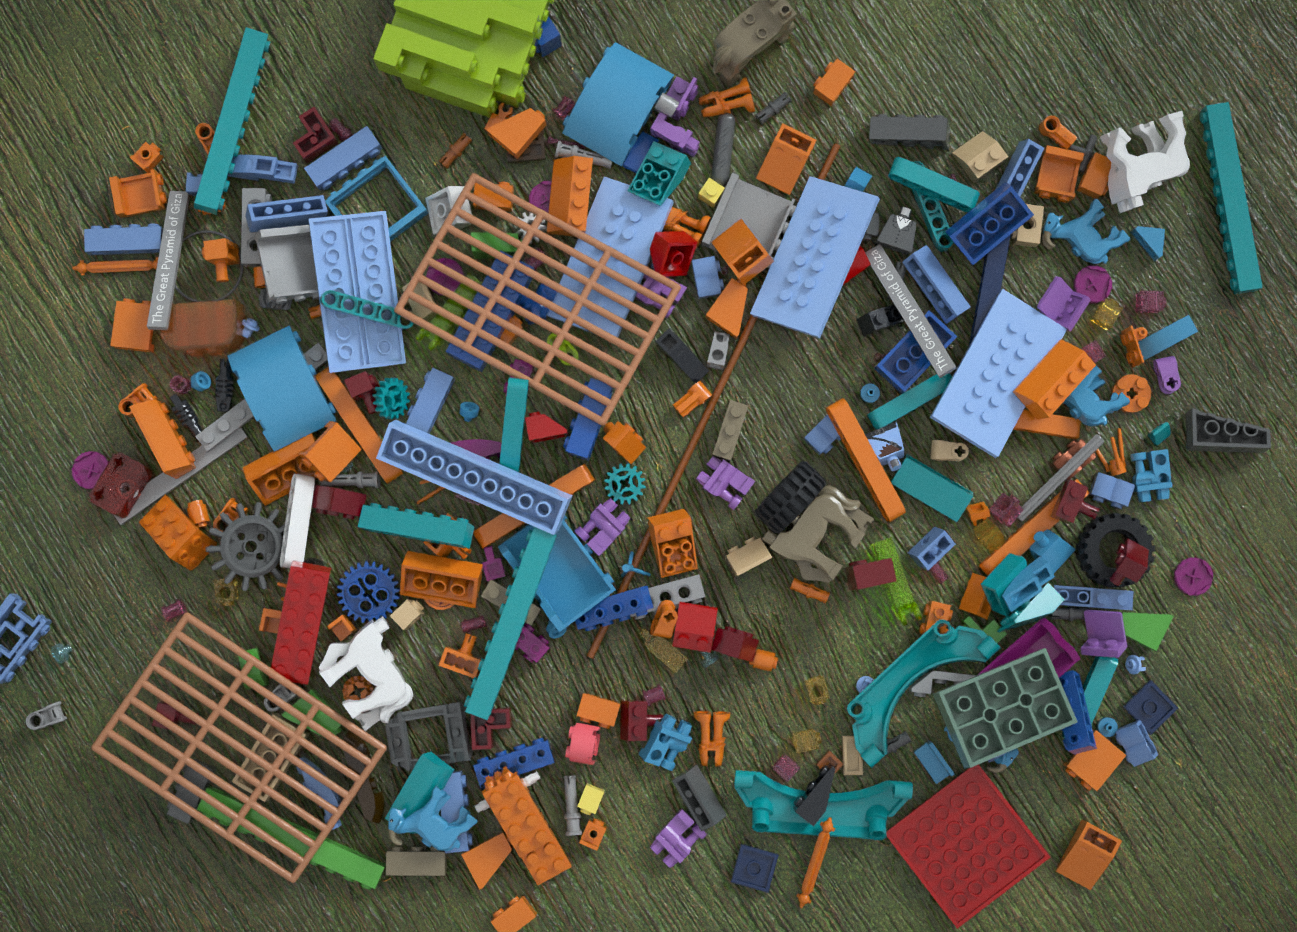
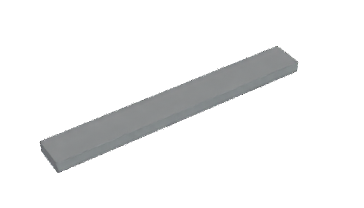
M241 427L209 452L203 446H200L192 452L196 460L194 462L195 469L178 479L161 473L142 486L135 498L122 500L118 503V509L112 507L110 511L120 525L125 524L161 499L165 494L167 495L249 437Z

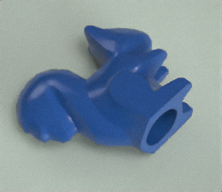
M542 283L536 289L538 295L549 301H554L555 296H557L555 290ZM523 296L519 303L520 307L544 320L550 310L526 296ZM525 318V320L528 321L529 325L535 324L534 322Z

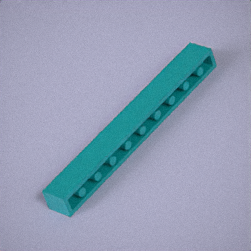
M245 28L194 202L195 209L217 215L218 209H223L225 199L222 198L223 192L228 191L230 181H227L229 174H233L235 163H232L233 157H238L240 146L237 145L238 140L243 139L245 128H242L244 121L248 122L250 111L247 109L249 104L253 105L255 93L252 92L254 86L258 87L261 76H258L259 69L263 70L266 60L263 58L264 52L268 53L270 41H267L268 34Z
M1229 102L1206 105L1200 112V122L1204 125L1203 139L1207 142L1206 156L1211 164L1210 177L1214 181L1213 194L1214 197H1217L1216 211L1221 220L1220 232L1224 236L1223 250L1227 253L1228 258L1226 267L1231 275L1230 288L1233 290L1234 295L1258 291L1263 287Z
M536 527L533 530H529L526 541H529L527 548H522L519 559L522 560L521 564L514 569L512 577L515 580L513 585L509 584L505 594V596H508L506 604H501L498 613L501 615L499 622L495 621L491 631L494 633L492 641L488 640L484 651H487L485 659L481 658L478 670L481 671L478 678L474 677L471 688H473L472 695H468L464 703V707H467L465 712L485 720L490 718L557 538L556 534H550Z

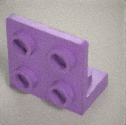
M679 77L675 78L667 95L677 100L679 104L671 118L679 121L681 116L684 118L687 114L689 101H694L698 93L697 78L693 77L691 83Z
M1085 610L1084 617L1088 640L1081 647L1082 655L1119 658L1127 648L1122 613Z

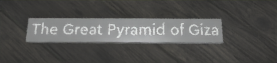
M170 191L147 322L149 330H168L190 195L186 191Z
M881 244L865 252L871 263L870 266L939 378L957 369Z

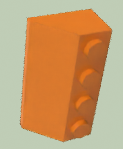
M570 156L555 159L548 213L585 233L593 158ZM547 222V234L573 236Z
M1061 339L1013 390V393L1037 420L1049 418L1096 364L1084 350Z
M155 399L129 407L163 473L178 479L196 468L194 464L196 461L195 457L190 451H187L185 447L187 442L182 435L178 434V425L174 419L170 418L168 414L170 410L165 403Z
M312 433L275 452L272 451L243 467L247 482L265 506L290 492L293 474L312 476L316 479L314 476L315 471L311 467H306L301 462L302 458L299 456L301 451L305 452L316 441Z
M407 551L401 567L400 595L476 608L482 580L483 564Z

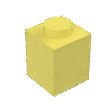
M709 178L698 193V198L714 208L721 199L725 188Z
M587 783L577 806L581 808L580 812L591 815V813L596 814L605 790Z

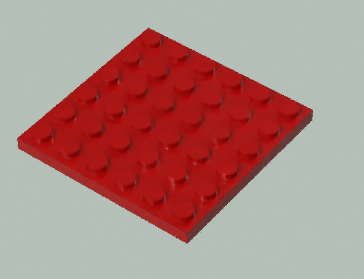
M979 764L967 768L886 830L887 838L957 929L1051 858Z

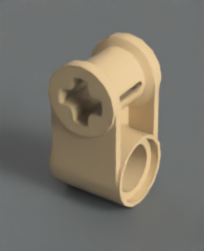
M932 440L930 460L959 462L968 456L969 450L964 443ZM958 448L964 453L960 457H958L957 453H954Z

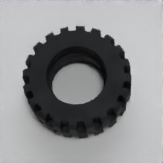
M801 461L761 502L755 510V515L770 530L779 534L812 502L825 487L826 481L811 465Z
M1112 513L1091 520V523L1086 524L1083 528V533H1080L1078 536L1080 541L1076 544V549L1079 555H1076L1077 561L1080 560L1081 562L1079 567L1087 573L1086 576L1089 579L1095 580V583L1099 585L1124 587L1135 584L1134 581L1125 577L1120 586L1110 581V577L1116 569L1106 566L1099 555L1100 541L1108 533H1121L1127 539L1149 549L1148 568L1145 573L1149 572L1151 569L1149 565L1154 562L1155 557L1152 556V552L1155 551V546L1151 544V541L1154 540L1152 534L1148 535L1147 531L1149 529L1146 525H1141L1139 519L1131 518L1128 514Z

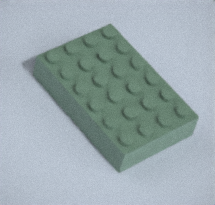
M1046 648L1039 649L933 693L964 768L974 767L1078 722Z

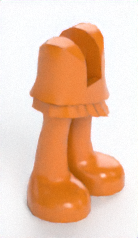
M747 77L741 79L740 83L732 88L720 92L718 90L712 91L698 98L699 105L710 103L714 105L701 110L703 117L731 113V109L745 107L750 113L755 112ZM736 95H744L742 97L725 102L724 100Z
M672 207L663 229L668 232L685 231L698 242L697 249L702 241L703 234H705L711 217L706 215L701 220H697L687 216L688 211L682 212V209ZM681 222L685 225H688L696 229L700 233L688 230L680 226L679 223Z
M695 711L694 718L700 722L701 743L698 744L701 765L707 766L709 759L708 751H715V767L721 766L726 745L724 743L726 737H722L723 725L730 719V712H713L714 736L713 740L710 741L711 712Z

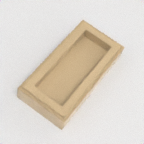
M854 735L842 736L843 775H863V758L856 749Z

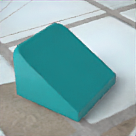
M1161 423L1148 434V437L1156 446L1171 435L1169 423Z

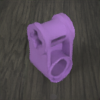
M1169 356L1155 359L1153 366L1160 391L1164 394H1172L1181 385L1176 358ZM1166 383H1173V387L1167 386Z

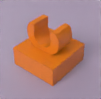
M984 501L966 507V513L974 526H977L976 521L982 519L984 524L987 523V517H990V512Z

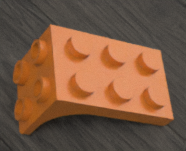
M166 494L139 521L141 526L170 559L190 571L194 570L209 554V552H205L206 547L217 545V542L202 532Z

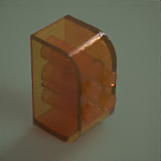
M236 299L172 304L168 330H160L161 338L170 348L182 354L191 355V357H203V354L210 353L211 356H221L222 352L234 351L245 340L243 336L245 326L242 325V320H245L244 305Z

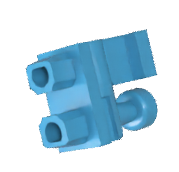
M1168 449L1130 454L1131 461H1135L1136 474L1132 477V483L1135 485L1133 492H1137L1139 502L1151 501L1150 490H1156L1157 500L1169 499V488H1172ZM1146 458L1150 469L1145 471L1143 460H1146Z
M665 714L661 722L656 720L645 748H641L639 756L645 762L673 771L676 765L674 759L678 752L685 751L688 743L692 740L689 735L692 725L681 720L678 727L675 728L673 726L676 718Z

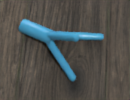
M631 551L628 564L622 566L623 572L621 577L623 578L631 571L650 576L649 572L633 567L634 552Z

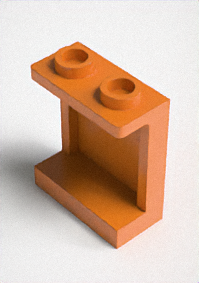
M1047 145L1042 152L1034 194H1039V197L1045 199L1050 197L1058 198L1059 202L1064 203L1072 201L1076 195L1074 191L1084 153Z
M155 169L150 170L151 173L121 179L117 176L109 177L116 215L120 218L166 210L165 203H167L165 192H162L161 185H164L162 175Z
M126 298L123 301H116L111 347L154 353V345L151 344L153 330L147 328L151 301L135 303V300Z
M329 421L324 426L327 430L305 452L301 451L299 453V456L302 458L301 462L306 467H311L315 471L314 476L321 482H332L362 450L337 422Z
M1092 729L1097 749L1075 754L1068 762H1064L1063 765L1067 768L1065 772L1073 778L1077 776L1082 780L1080 784L1088 791L1091 789L1098 791L1126 757V754L1097 730Z

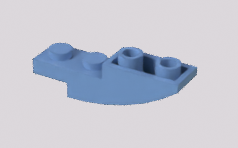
M238 155V157H233L232 163H235L233 174H229V177L259 181L260 178L295 184L298 169L297 163L279 161L277 157L260 155Z
M1054 585V589L1065 599L1060 605L1132 610L1133 591Z
M305 757L299 758L306 764H308L309 766H311L312 768L326 776L321 771V769L318 768L313 762H311ZM296 767L298 773L303 775L305 781L303 785L316 794L318 793L320 797L333 806L338 807L340 805L341 799L337 793ZM324 809L326 814L324 820L327 823L332 814ZM340 818L333 827V829H336L342 825Z

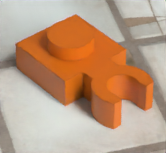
M502 102L498 107V115L492 113L484 130L487 131L489 127L510 117L513 114V108L510 107L508 112H504L503 108L505 105Z

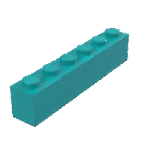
M371 503L370 506H362L358 528L365 531L470 549L475 526L469 524V520L457 518V521L446 515H440L438 518L433 517L434 514L422 512V515L416 514V511L411 509H405L404 512L399 511V508L388 506L385 509L382 508V505Z

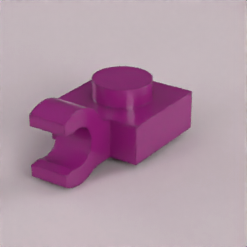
M492 546L484 548L487 561L482 562L486 580L490 581L505 577L506 574L501 558L495 559Z

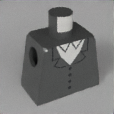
M901 207L898 216L891 214L875 244H881L884 248L909 256L913 250L916 222L909 220L912 210Z

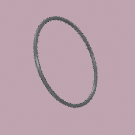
M202 230L187 235L183 238L182 243L186 239L201 233L217 234L230 241L232 240L220 232L212 230ZM240 250V275L235 286L225 296L212 301H199L186 296L176 284L175 289L184 298L199 304H212L227 298L235 291L242 278L243 265L241 264Z

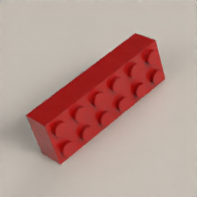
M292 561L271 665L273 670L291 682L306 685L309 683L331 567L299 561Z

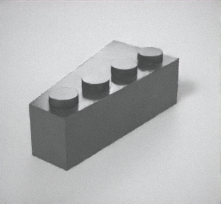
M877 114L876 117H871L869 140L871 144L897 146L898 143H902L903 146L913 148L920 144L925 149L942 146V150L949 151L951 128L948 119L942 115L925 118L924 115L906 117V115L898 114L895 117H887L885 114Z
M1195 408L1190 409L1186 413V444L1188 451L1265 453L1271 449L1270 429L1249 423L1237 422L1231 418L1226 419L1213 413L1201 412Z

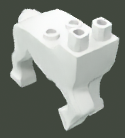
M1182 111L1159 118L1161 124L1168 131L1166 143L1163 142L1162 137L1157 132L1154 121L1131 128L1135 135L1143 139L1148 150L1147 154L1138 157L1127 152L1126 144L1131 138L1121 127L1100 136L1102 142L1108 147L1107 158L1111 161V169L1108 176L1111 203H1117L1120 213L1144 205L1141 195L1147 193V190L1162 185V182L1183 176L1188 172L1190 162L1184 145L1186 131L1182 121Z
M383 616L375 622L371 620L365 624L350 642L331 643L319 666V673L329 687L354 667H357L366 680L376 686L366 698L360 700L349 699L342 702V705L353 719L356 718L361 723L364 731H367L380 720L388 724L391 715L395 711L407 706L413 697L411 687L405 682L400 670L393 662L395 657L388 648L385 650L382 647V633L390 628ZM339 656H344L340 661L337 662V658Z

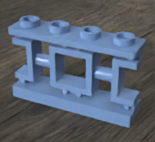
M9 594L0 606V638L7 629H10L20 637L11 651L0 644V658L4 654L9 659H13L7 667L0 663V684L8 683L15 676L14 671L26 662L27 654L38 646L39 638L48 633L51 628L49 625L52 623L43 614H38L35 620H33L21 611L27 602L21 600L22 598L17 594ZM12 612L20 617L16 625L6 621ZM26 623L33 628L37 627L31 636L22 631Z

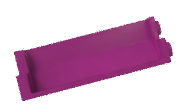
M1043 617L979 674L1039 649L1046 648L1059 678L1081 658L1075 648L1062 638L1057 628Z

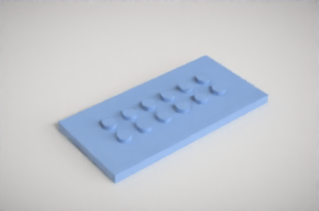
M604 176L587 216L585 233L637 262L648 266L651 259L650 247L655 232H662L674 201L667 198L661 206H658L629 193L627 190L630 185ZM579 238L574 247L577 251L598 262L604 253ZM572 256L567 264V267L587 278H590L594 271V268ZM610 256L605 265L638 284L641 283L644 276L640 271ZM602 272L596 283L633 302L637 291ZM563 274L559 283L578 295L581 294L585 287L584 284ZM593 289L587 297L589 301L626 320L630 309ZM557 292V296L552 301L570 312L576 303ZM582 306L577 316L617 338L619 337L622 329L621 326ZM549 310L548 317L563 323L566 321V318ZM573 322L572 326L590 332Z
M810 176L750 314L820 339L880 200L879 197Z
M386 211L308 219L319 302L321 294L325 291L333 290L395 308L398 298ZM325 295V302L328 305H332L334 303L333 295ZM346 299L343 303L344 308L351 310L353 302ZM320 303L329 373L406 363L402 329L327 309ZM365 304L362 311L365 315H370L372 308ZM383 310L381 317L384 320L390 319V312Z
M1004 289L1000 290L930 418L994 458H997L1025 408V405L1013 393V390L1052 347L1063 338L1067 329Z

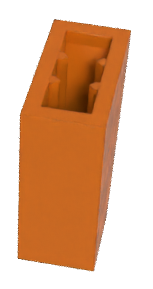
M529 108L489 127L487 133L488 136L518 159L545 128V116L539 110L534 111L532 108Z
M738 278L730 280L705 316L707 320L735 339L738 338L748 291L745 287L746 284L743 285Z
M504 831L462 853V857L479 890L486 885L513 849V845Z

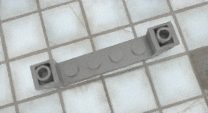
M930 670L909 687V691L914 692V696L925 697L926 694H931L932 679H935V683L946 684V680L954 681L955 685L976 675Z

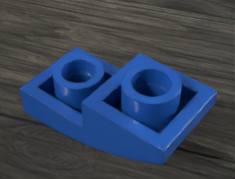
M642 131L629 152L623 167L637 173L653 141L658 143L659 140Z

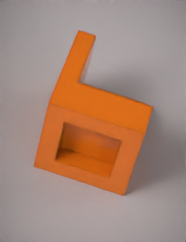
M264 608L259 631L278 634L282 611Z
M341 615L327 626L329 630L332 629L341 642L357 630L347 615Z

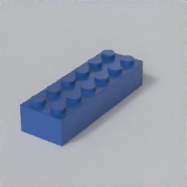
M500 250L501 253H503V254H505V255H507V256H509V257H511V258L513 257V256H511V255H509V254H507V253H505V252H503V251ZM495 259L491 269L503 275L508 265ZM521 260L519 261V262L522 263L523 265H525V266H527V267H529V268H531V269H533V270L535 271V268H534V267H532V266H530V265H528V264L522 262ZM515 269L509 279L528 288L533 278ZM486 276L482 286L494 291L498 281ZM505 286L500 296L519 305L524 296L508 286ZM477 292L473 303L484 308L489 298ZM497 302L491 310V313L508 322L514 314L512 310ZM468 309L463 319L474 325L479 314ZM486 319L481 328L499 339L504 331L503 327ZM459 326L454 336L465 342L470 331ZM479 336L475 338L471 345L490 356L496 348L495 345ZM451 343L446 350L449 356L480 372H483L487 364Z

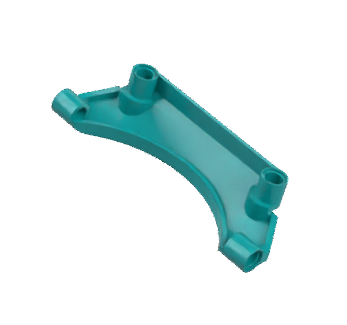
M938 620L848 704L847 711L856 720L852 727L855 746L861 754L860 756L872 768L888 753V728L894 708L907 688L919 677L930 670L949 663L964 661L984 663L1001 647L982 630L960 625L954 629L948 621ZM942 626H948V631L945 634H940L939 629ZM859 705L862 706L861 713L855 715L854 708Z
M735 770L734 788L746 807L752 808V829L756 832L818 836L822 831L820 823L827 821L831 817L833 827L835 828L834 832H829L832 837L883 840L887 836V817H893L908 799H912L913 794L912 782L886 780L861 790L830 793L826 812L812 826L793 809L795 806L793 803L800 795L803 796L806 791L782 785L757 771Z

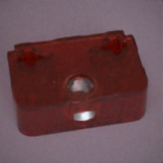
M122 452L114 453L89 494L90 502L121 519L126 518L152 476L151 469Z

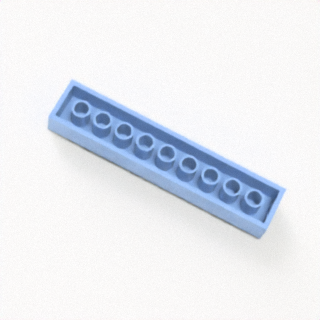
M398 420L389 423L376 459L553 535L559 531L573 496Z

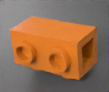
M929 601V604H925L923 615H926L925 622L920 625L919 634L923 635L938 620L951 621L953 610H950L951 605L935 601ZM942 626L939 629L940 634H945L948 631L946 626Z

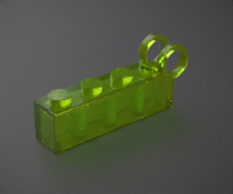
M469 273L466 276L467 278L482 285V282L478 280L476 277H474L471 273ZM462 283L454 291L473 302L477 291ZM448 299L442 306V308L460 318H463L468 311V308L451 299ZM436 314L430 322L449 334L457 326V324L439 314ZM424 328L419 331L415 338L418 342L424 337L431 340L427 347L430 351L436 346L440 347L445 341Z
M892 537L872 543L871 546L877 561L892 558L897 581L886 583L885 586L896 617H899L903 626L907 625L905 614L914 612L917 621L922 620L921 612L912 596Z

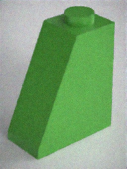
M471 232L472 237L499 252L501 250L514 256L518 249L490 233ZM506 233L522 242L518 233ZM471 245L475 259L494 258Z
M1121 612L1126 638L1151 651H1157L1174 617L1169 614Z
M311 689L308 692L313 697H315L316 699L330 707L326 703V701L321 697V695L317 692L316 689ZM302 698L292 705L305 715L312 707L310 703ZM320 710L312 719L334 735H338L342 731L340 728L342 727L341 724ZM286 711L281 714L285 719L298 725L301 723V721ZM307 726L306 729L320 735L319 733H317L316 731Z

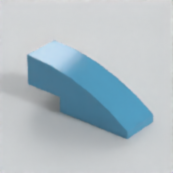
M1187 315L1139 341L1138 344L1143 359L1146 360L1198 332L1190 316Z
M1042 557L1037 558L1023 569L1003 593L1002 597L1010 612L1042 592L1041 586L1055 577L1049 563Z

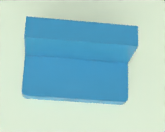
M928 740L913 751L935 784H938L949 775L951 777L954 775L952 769L931 741Z

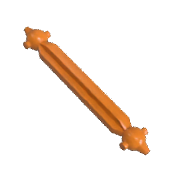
M158 257L154 261L148 259L96 261L88 264L84 263V260H80V263L73 266L72 269L78 271L81 275H85L87 271L91 273L149 271L153 268L157 269Z
M831 817L827 821L820 823L822 831L818 835L802 884V893L797 894L800 908H803L807 903L810 904L812 901L809 894L813 891L830 840L829 832L835 831Z

